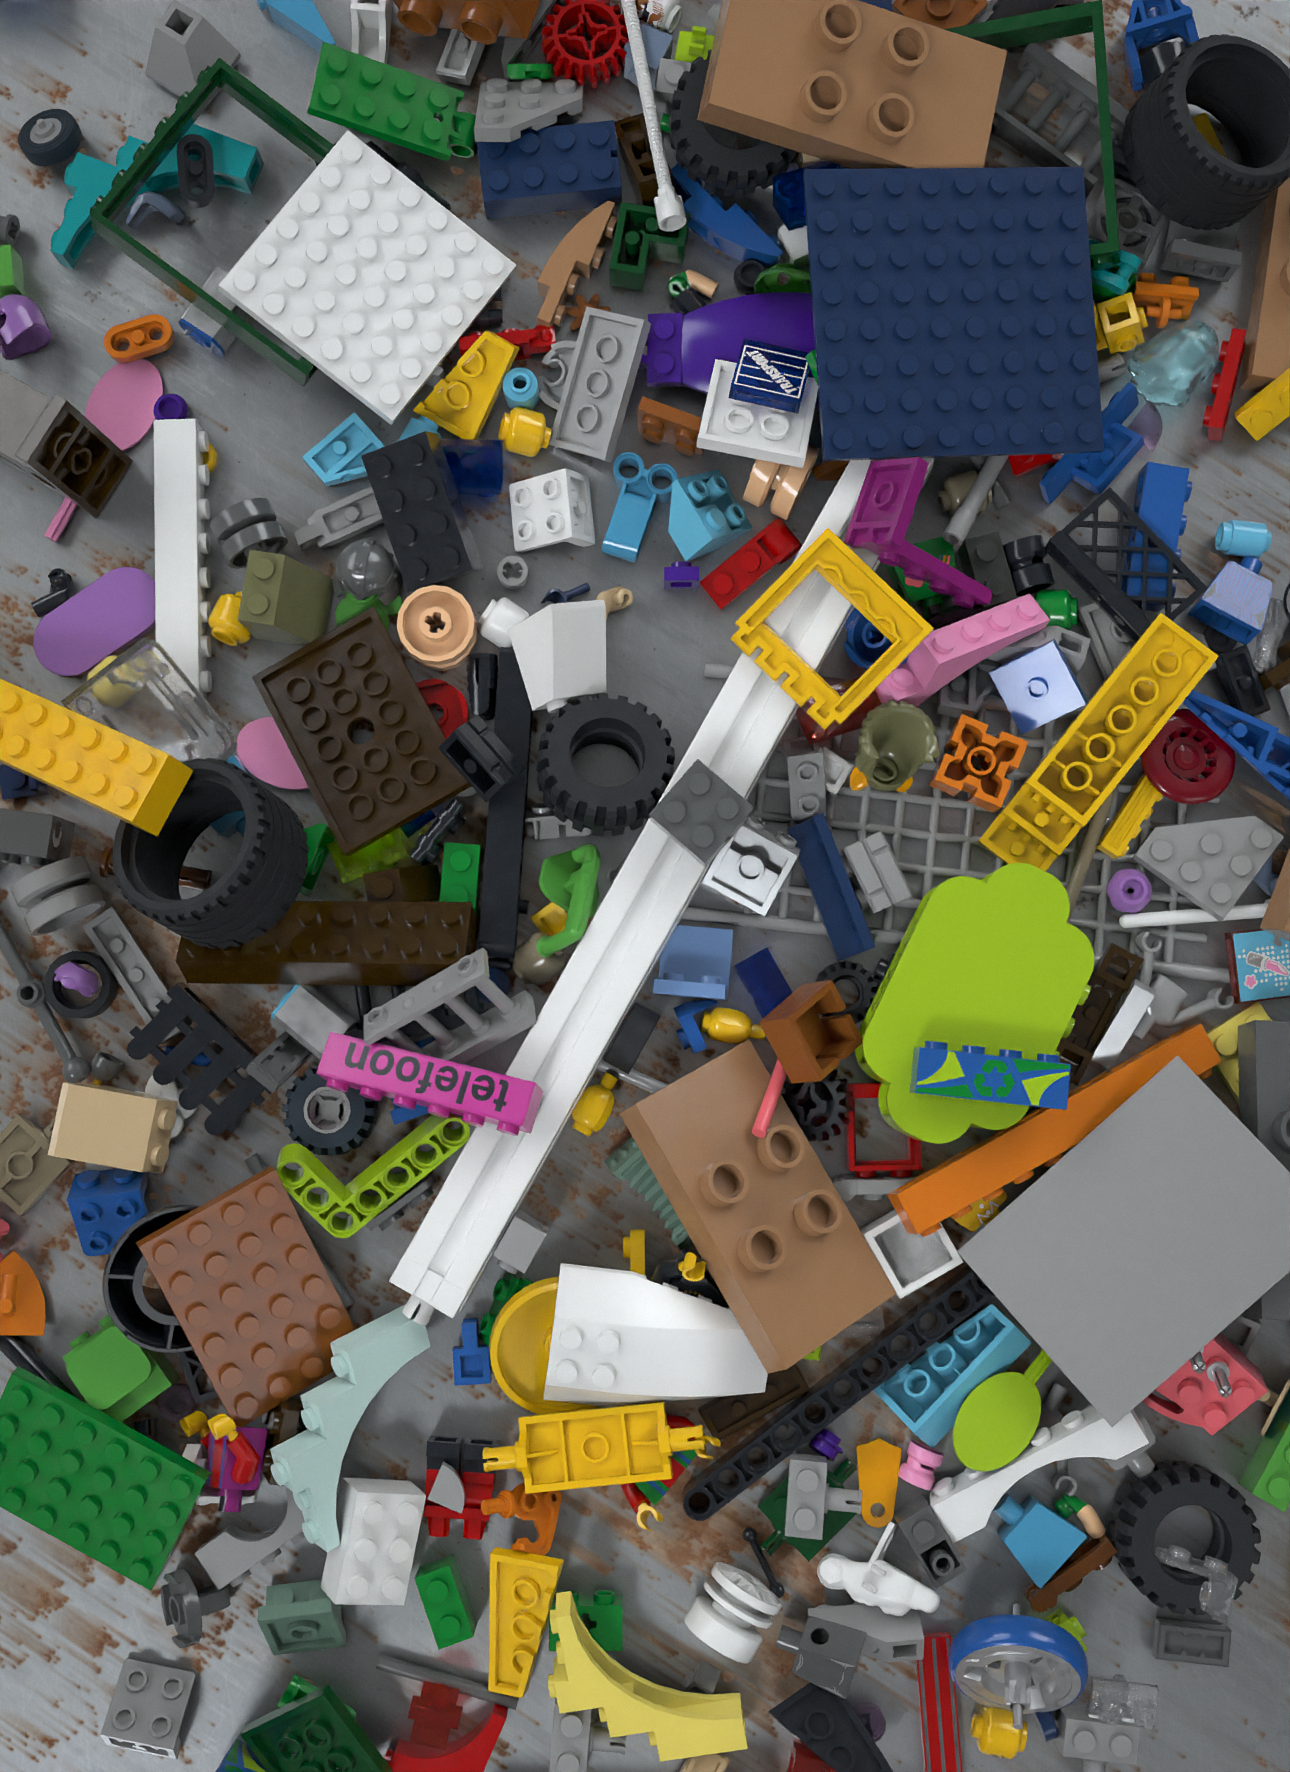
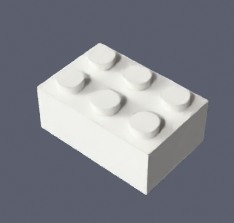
M364 1478L342 1479L336 1508V1522L340 1545L327 1552L321 1582V1589L334 1604L404 1605L426 1495L411 1481Z

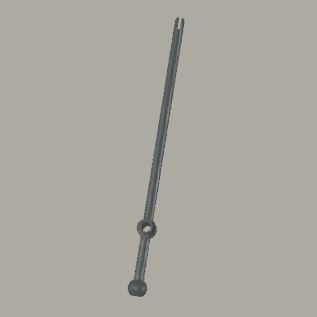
M0 919V950L20 984L17 989L19 1002L25 1007L33 1008L64 1063L62 1067L63 1078L68 1083H79L85 1080L91 1073L90 1064L86 1059L76 1056L47 1004L44 982L33 979Z

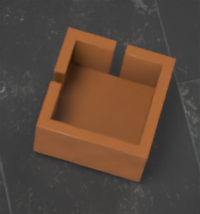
M832 980L802 984L759 1021L792 1084L822 1081L840 1064L839 1059H846L862 1044L863 1038L850 1014L820 1018L818 1014L841 1012L846 1008Z

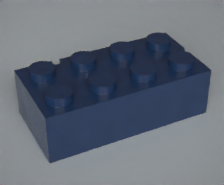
M614 120L544 127L537 131L525 129L520 131L521 138L511 142H477L483 202L487 219L597 208L607 201L614 202L615 206L621 205L622 185Z

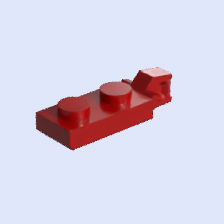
M536 325L534 329L529 330L510 328L503 330L501 333H494L520 348L514 360L531 359V354L549 352L552 349L551 344L556 343L554 326L549 328L544 325ZM473 332L459 338L461 357L483 334L482 332Z

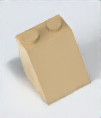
M63 1082L48 1155L137 1172H163L169 1157L168 1147L172 1128L177 1118L176 1108L178 1101L108 1085Z

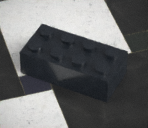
M424 431L361 455L408 592H415L417 589L431 585H440L484 569L438 434Z

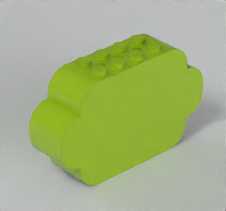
M1011 863L997 869L981 880L969 876L950 878L931 889L921 899L886 975L861 1023L859 1032L863 1040L862 1044L855 1049V1056L862 1070L871 1078L881 1082L878 1093L879 1110L884 1120L895 1130L916 1140L943 1144L956 1140L970 1126L1001 1130L1013 1126L1026 1114L1029 1106L910 1093L914 1048H924L925 1041L948 1043L947 1050L962 1052V1045L985 1047L984 1054L999 1056L1000 1049L1022 1051V1059L1036 1060L1037 1053L1060 1055V1052L1056 1051L1061 1038L1066 1039L1074 1027L1075 1019L1072 1018L1077 1004L1083 1005L1091 990V986L1087 983L1093 972L1095 959L1093 947L1087 936L1077 927L1067 923L1070 912L1067 891L1062 883L1050 873L1027 863Z

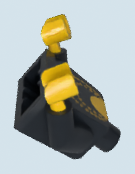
M686 1247L673 1259L660 1261L657 1264L650 1281L660 1285L663 1282L678 1287L680 1292L696 1298L700 1295L711 1299L713 1304L729 1308L715 1280L705 1270L706 1262H698L696 1260L697 1256L689 1252Z

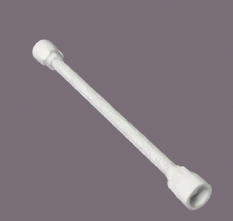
M621 0L659 188L658 197L654 198L658 225L663 231H675L682 228L687 222L682 197L675 193V188L672 186L636 3L635 0Z

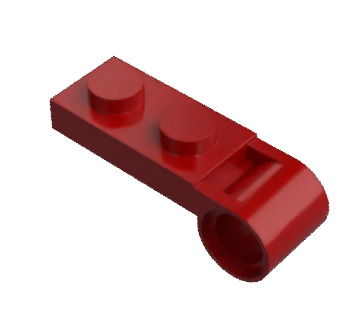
M778 518L699 583L723 611L773 568L783 564L801 549L802 544L785 522Z

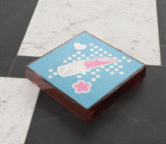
M1262 929L1224 933L1231 995L1234 998V1004L1290 997L1289 941Z

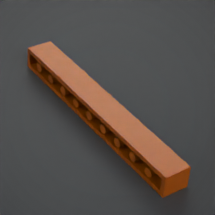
M1202 1024L1190 1025L1178 1030L1112 1067L1111 1070H1107L1068 1092L1067 1110L1041 1107L1023 1117L1013 1126L996 1132L889 1192L887 1196L907 1233H920L922 1237L928 1236L942 1227L939 1222L949 1216L957 1219L972 1211L971 1204L982 1198L986 1202L1001 1195L1004 1192L1001 1187L1013 1181L1014 1184H1018L1031 1178L1034 1175L1032 1169L1044 1164L1045 1167L1057 1163L1064 1157L1062 1152L1075 1147L1177 1055L1201 1080L1213 1074L1211 1068L1222 1061Z

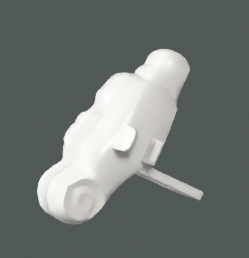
M891 1521L885 1529L869 1562H855L842 1555L832 1553L824 1556L817 1567V1575L825 1587L845 1589L856 1602L864 1603L868 1606H879L886 1614L903 1616L910 1609L933 1613L937 1610L941 1601L940 1595L890 1563L882 1561L899 1529V1525Z

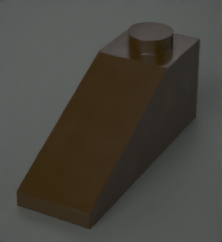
M644 113L614 121L616 140L638 204L655 207L654 198L658 197L659 188ZM668 164L672 186L674 187L673 173Z

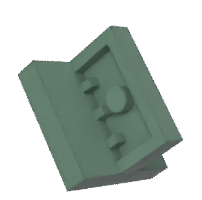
M322 1579L267 1586L266 1606L258 1607L257 1622L273 1655L346 1646V1630L341 1620V1604H334L321 1589Z

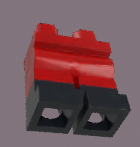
M435 1435L429 1437L426 1451V1499L423 1517H428L429 1536L448 1537L451 1519H464L463 1538L482 1539L487 1521L490 1520L491 1515H484L482 1513L481 1502L486 1499H493L496 1470L485 1472L483 1463L487 1462V1460L498 1459H483V1448L499 1447L500 1440L467 1438L464 1444L463 1476H460L463 1437ZM443 1461L456 1470L463 1483L466 1497L462 1513L428 1500Z

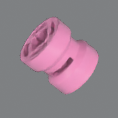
M911 1440L907 1449L909 1455L907 1462L901 1464L898 1476L919 1488L932 1490L935 1482L933 1474L935 1469L941 1466L944 1454L935 1448L931 1449L924 1443Z

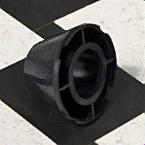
M198 1205L169 1206L142 1217L122 1234L108 1256L102 1281L103 1299L107 1312L113 1323L125 1337L140 1347L164 1353L193 1350L161 1288H150L142 1285L143 1275L148 1264L136 1242L198 1208Z

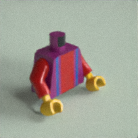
M195 1411L180 1420L182 1430L189 1437L199 1432L202 1437L199 1441L208 1451L207 1470L211 1474L206 1483L209 1487L220 1489L218 1511L241 1512L243 1490H257L259 1487L267 1429L247 1426L236 1427L233 1419L224 1413H220L209 1420L201 1411Z

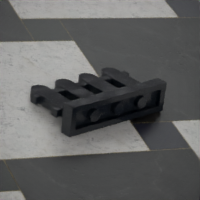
M184 982L176 983L166 993L172 1000L169 1003L161 1000L155 1006L160 1012L142 1030L135 1026L129 1032L134 1038L127 1046V1053L135 1060L144 1059L149 1054L156 1058L160 1063L153 1071L154 1080L160 1085H167L177 1079L185 1087L179 1095V1104L182 1108L193 1110L203 1104L211 1112L204 1123L205 1129L209 1134L219 1135L226 1129L233 1133L240 1126L235 1120L253 1102L259 1107L266 1100L261 1095L265 1090L269 1094L272 1093L250 1074L244 1079L235 1070L239 1065L246 1070L249 1063L258 1054ZM188 1015L198 1024L194 1029L184 1020ZM177 1027L186 1037L167 1055L158 1045ZM213 1041L224 1049L220 1054L210 1045ZM203 1052L212 1062L192 1080L184 1070ZM228 1077L238 1087L218 1105L209 1095Z

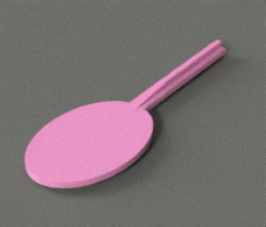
M144 359L130 363H119L103 375L89 397L85 417L123 452L139 443L154 425V420H156L153 412L154 405L157 399L164 395L163 381L159 371L151 362ZM65 497L44 536L53 542H57L77 505Z
M273 717L254 720L240 731L236 740V750L239 759L250 773L261 781L278 788L288 790L310 789Z

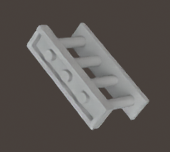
M484 948L471 955L464 956L457 963L382 1006L372 1009L363 1016L364 1042L368 1046L386 1037L399 1049L459 1064L472 1060L536 1024L534 998L526 990L509 998L489 979L488 956ZM476 986L496 1007L479 1015L459 994ZM446 1003L466 1023L449 1032L429 1011ZM416 1020L436 1040L423 1048H419L399 1028Z

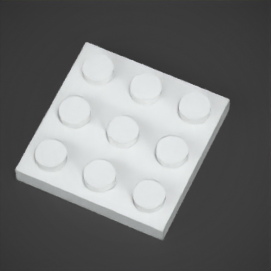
M715 359L696 447L803 468L818 392L815 378L804 377L800 397L795 398L734 384L739 363ZM741 365L739 374L773 382L738 375L736 383L798 397L800 389L797 387L801 386L802 379L784 374L802 378L803 376L780 372V375H783L786 378L785 380L790 382L788 385H793L785 389H797L788 394L780 386L787 382H775L783 377L772 379L773 377L762 368L756 369Z

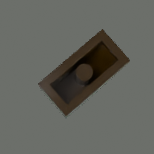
M438 865L401 867L363 874L367 901H440L441 878Z

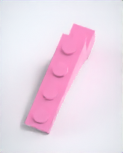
M1027 594L934 630L908 656L907 662L899 665L866 701L872 710H875L876 706H881L882 703L887 704L889 700H894L897 704L900 701H906L908 704H914L917 708L943 686L985 658L1026 636L1045 629L1050 619L1031 594Z

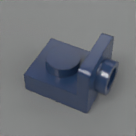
M5 764L0 765L2 800L9 802L48 795L47 784Z

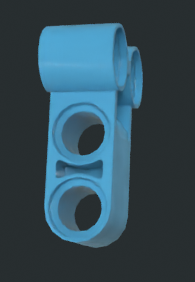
M625 452L620 454L613 464L615 484L621 489L605 535L602 552L635 563L656 503H665L671 500L672 483L678 477L674 468L668 464H655L649 470H646L643 460L639 455L633 452ZM625 466H633L639 471L634 478L630 479L622 477L619 472ZM658 477H666L671 481V485L664 490L655 488L652 483Z

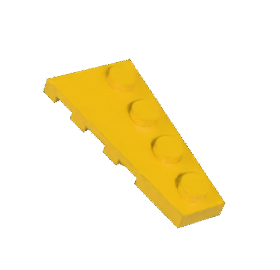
M495 1547L490 1553L488 1691L523 1698L528 1691L563 1567V1559Z

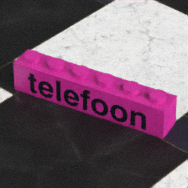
M334 1032L329 1033L316 1074L327 1081V1087L337 1091L347 1092L348 1087L360 1090L359 1095L372 1100L381 1101L382 1096L393 1098V1103L403 1108L414 1110L416 1104L428 1107L427 1112L442 1118H449L450 1113L463 1116V1122L477 1127H483L484 1122L498 1125L496 1130L512 1136H518L519 1131L531 1134L544 1092L535 1082L378 1043L368 1046L362 1039Z

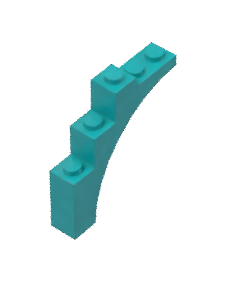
M193 124L184 136L190 134L200 135L210 143L213 152L215 187H226L252 194L264 165L258 148ZM129 135L125 145L121 146L117 152L116 166L79 152L76 153L73 163L68 164L65 170L64 184L73 198H70L65 205L64 219L59 230L57 229L52 235L50 249L60 265L74 269L85 247L97 234L92 230L90 208L95 204L96 199L100 195L105 197L112 189L111 184L116 174L121 169L127 170L134 162L133 156L142 143L148 145V142ZM177 144L125 208L132 205L137 195L145 191L160 193L169 189L179 188ZM192 154L189 156V159L198 161L201 157L197 154Z

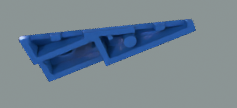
M1192 690L1182 703L1290 801V738L1278 733L1279 728Z

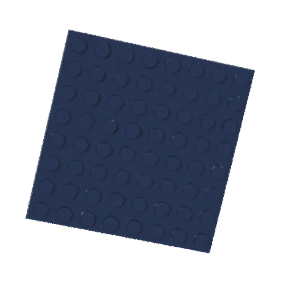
M1083 167L804 169L803 184L823 461L1101 453L1104 451Z

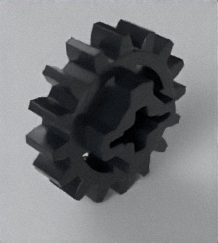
M837 1069L831 1071L822 1081L793 1084L790 1080H785L783 1088L786 1089V1092L781 1095L808 1142L816 1141V1139L818 1142L827 1141L829 1136L841 1134L839 1126L849 1125L850 1123L844 1115L845 1112L854 1111V1107L846 1103V1099L851 1098L853 1092H844L843 1087L848 1081L846 1078L836 1079ZM831 1114L830 1118L826 1122L827 1116Z

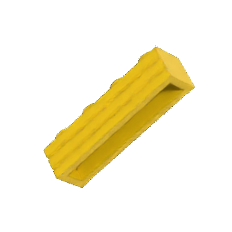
M1145 773L1141 775L1097 844L1096 848L1112 859L1119 858L1120 856L1123 857L1130 848L1127 844L1131 838L1135 839L1142 829L1140 824L1153 813L1154 809L1151 807L1155 801L1159 802L1163 797L1152 786Z

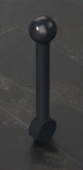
M748 1527L743 1531V1539L750 1543L771 1585L769 1590L779 1599L784 1595V1587L780 1582L776 1581L756 1541V1531Z

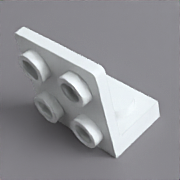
M564 468L509 485L515 551L522 553L563 541L582 547L595 544L589 476Z

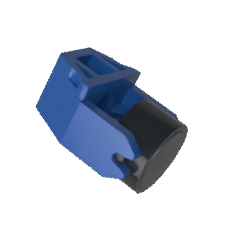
M1133 0L1123 46V58L1133 92L1142 90V86L1145 92L1189 44L1199 40L1194 17L1192 16L1193 11L1180 0ZM1178 37L1183 40L1161 44L1147 51L1140 59L1138 58L1137 53L1141 48Z

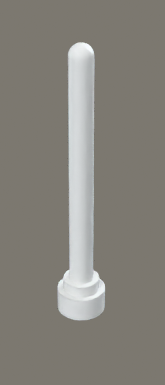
M1270 899L1265 900L1264 904L1233 906L1222 921L1263 918ZM1202 908L1124 914L1120 917L1119 924L1123 928L1215 922L1218 920Z

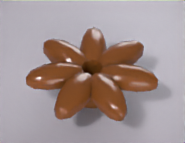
M578 294L576 296L578 307L567 308V314L576 317L570 325V329L577 330L581 327L586 306L608 312L611 310L610 307H597L599 304L598 294H594L588 303L582 295Z

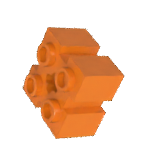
M961 714L955 720L944 746L951 749L952 752L950 755L945 753L938 760L928 785L952 796H955L961 790L968 792L970 796L967 802L994 813L1002 807L1012 781L1004 778L1006 773L1010 774L1018 768L1028 741L1001 731L995 737L986 734L988 724ZM976 757L980 758V765L984 767V770L980 769L978 771L974 769L971 761Z

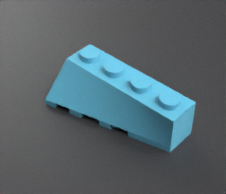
M992 1304L954 1329V1335L940 1344L937 1341L925 1349L927 1351L926 1354L911 1364L907 1363L895 1375L874 1389L875 1393L909 1429L931 1449L954 1426L957 1413L967 1396L986 1379L999 1373H1004L1031 1344L1026 1336Z

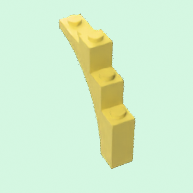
M572 1592L556 1593V1609L550 1610V1625L552 1634L558 1633L560 1641H556L557 1657H554V1674H548V1689L550 1698H557L559 1713L598 1708L600 1721L607 1722L610 1738L648 1732L650 1746H657L660 1762L748 1749L740 1693L702 1694L683 1692L655 1684L630 1672L612 1659L591 1637L578 1614Z

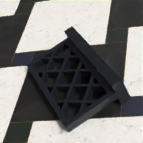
M1111 487L1102 493L1064 529L1059 530L1050 538L1045 546L1047 553L1134 644L1152 623L1146 616V603L1165 604V616L1173 621L1208 589ZM1107 500L1118 510V522L1098 521V508ZM1093 513L1092 521H1084ZM1123 516H1124L1129 522H1123ZM1077 527L1092 528V545H1078L1069 534ZM1098 528H1116L1117 546H1097ZM1123 529H1137L1142 535V547H1123ZM1148 542H1149L1154 548L1148 547ZM1086 552H1091V558L1086 554ZM1097 552L1116 553V571L1102 570L1097 565ZM1122 553L1142 554L1141 572L1122 571ZM1148 554H1160L1167 560L1166 573L1147 572ZM1110 577H1116V583ZM1121 577L1141 578L1140 596H1127L1121 590ZM1147 578L1166 579V597H1146ZM1172 579L1186 580L1195 591L1188 598H1172ZM1134 602L1140 603V609L1136 606ZM1171 604H1180L1171 612Z

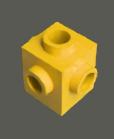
M1131 292L1096 304L1110 354L1118 351H1129L1136 347V345L1145 342L1142 329L1148 327L1143 306L1136 308Z

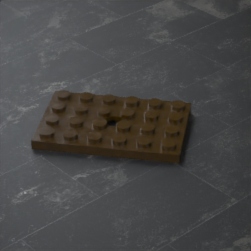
M374 607L252 676L345 856L349 857L471 787L467 780L438 749L446 740V737ZM361 719L372 722L374 725V735L370 741L365 744H355L350 740L349 735L351 734L354 722Z

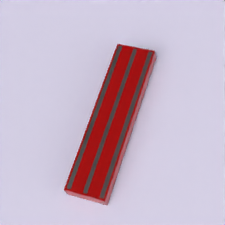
M950 1632L924 1633V1659L915 1660L924 1772H962L956 1687L948 1667V1653L952 1642Z

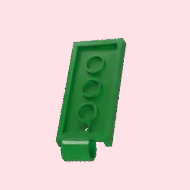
M326 42L322 43L307 114L444 161L449 160L451 154L461 158H470L474 156L475 152L474 126L476 115L457 111L458 103L463 99V91Z

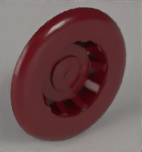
M1177 709L1140 755L1144 773L1158 792L1175 802L1191 805L1206 803L1218 797L1231 782L1236 765L1235 751L1189 709Z

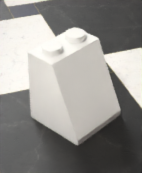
M604 600L550 604L508 629L532 711L547 709L548 713H556L567 703L576 706L577 698L587 695L592 700L597 697V694L607 692L606 606Z

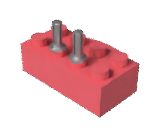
M1220 1332L1155 1389L1177 1404L1161 1399L1152 1393L1143 1402L1158 1413L1173 1420L1203 1427L1213 1436L1267 1393L1268 1390L1259 1368Z

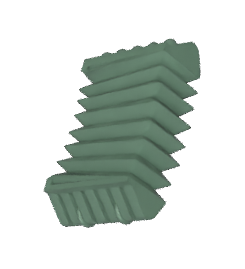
M631 1137L621 1147H617V1151L604 1163L618 1180H630L629 1188H637V1195L645 1194V1202L654 1201L652 1210H660L659 1219H666L665 1229L672 1228L671 1240L681 1250L685 1247L689 1250L691 1246H694L691 1238L634 1138Z

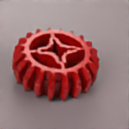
M564 0L565 7L555 4L553 8L554 15L547 14L545 19L546 26L543 27L541 32L543 39L541 45L542 52L546 55V64H552L556 78L564 75L565 79L577 80L579 86H584L585 82H591V86L594 89L597 87L598 80H602L608 85L610 74L619 78L621 67H625L624 60L627 52L624 50V47L629 42L624 14H621L619 4L610 6V0ZM584 32L587 33V38L590 40V50L588 49L587 41L584 39ZM606 52L604 55L597 58L599 54Z

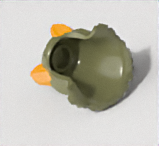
M889 700L887 704L882 703L881 706H876L875 710L869 711L867 718L863 719L861 724L862 730L860 731L859 746L856 752V767L850 775V788L853 791H857L869 785L880 791L897 790L899 792H906L911 787L913 774L924 763H933L934 758H938L940 753L938 748L939 742L936 739L937 736L934 735L936 728L933 726L930 717L925 715L922 709L916 708L914 704H908L906 701H900L897 704L894 700Z

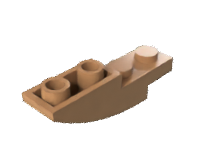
M605 202L580 220L566 234L548 259L537 281L539 295L545 297L537 316L538 325H544L549 328L551 326L555 328L556 325L561 326L567 313L565 302L569 294H575L580 282V276L590 279L594 268L598 270L601 268L606 255V249L603 248L607 237L611 239L614 237L618 218L615 217L614 202Z

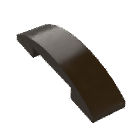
M1114 943L1109 944L1094 967L1087 983L1091 986L1089 995L1083 1005H1078L1074 1017L1075 1024L1071 1033L1066 1039L1061 1038L1056 1051L1060 1052L1059 1063L1071 1064L1069 1082L1078 1086L1094 1054H1092V1051L1124 990L1128 991L1144 961L1143 958Z

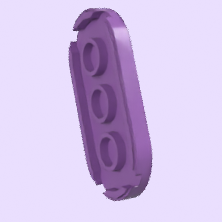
M117 568L109 571L48 613L39 622L33 638L34 651L39 662L47 670L59 676L70 678L82 677L89 674L105 657L118 654L155 627V580L146 572L137 568Z

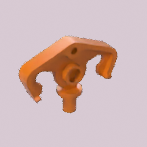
M523 1482L518 1484L512 1491H501L497 1498L483 1500L481 1502V1511L484 1515L498 1513L505 1519L512 1518L515 1515L520 1520H532L538 1533L537 1540L532 1543L528 1537L519 1538L515 1544L511 1545L510 1550L543 1556L550 1551L562 1502V1494L560 1490L525 1494V1484Z

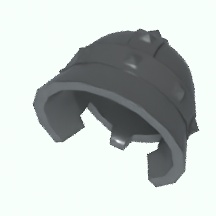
M371 537L350 543L340 552L336 562L333 563L335 571L333 573L332 587L336 597L342 596L347 591L355 599L363 600L364 597L379 593L377 597L385 606L389 605L396 599L402 588V574L398 564L393 560L394 554L390 553Z

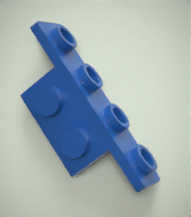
M1128 382L1121 391L1116 392L1112 396L1109 405L1102 411L1103 452L1064 454L1054 467L1049 468L1044 473L1040 482L1044 501L1051 504L1072 480L1100 495L1143 447V436L1121 425L1139 404L1136 385Z

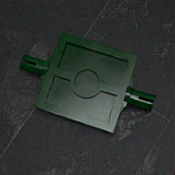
M847 1457L833 1473L827 1469L826 1483H829V1487L845 1489L843 1483L858 1468ZM787 1475L758 1504V1508L771 1521L775 1530L760 1544V1547L763 1551L766 1550V1554L771 1557L786 1542L794 1546L809 1562L857 1513L828 1510L827 1514H824L822 1540L785 1536Z

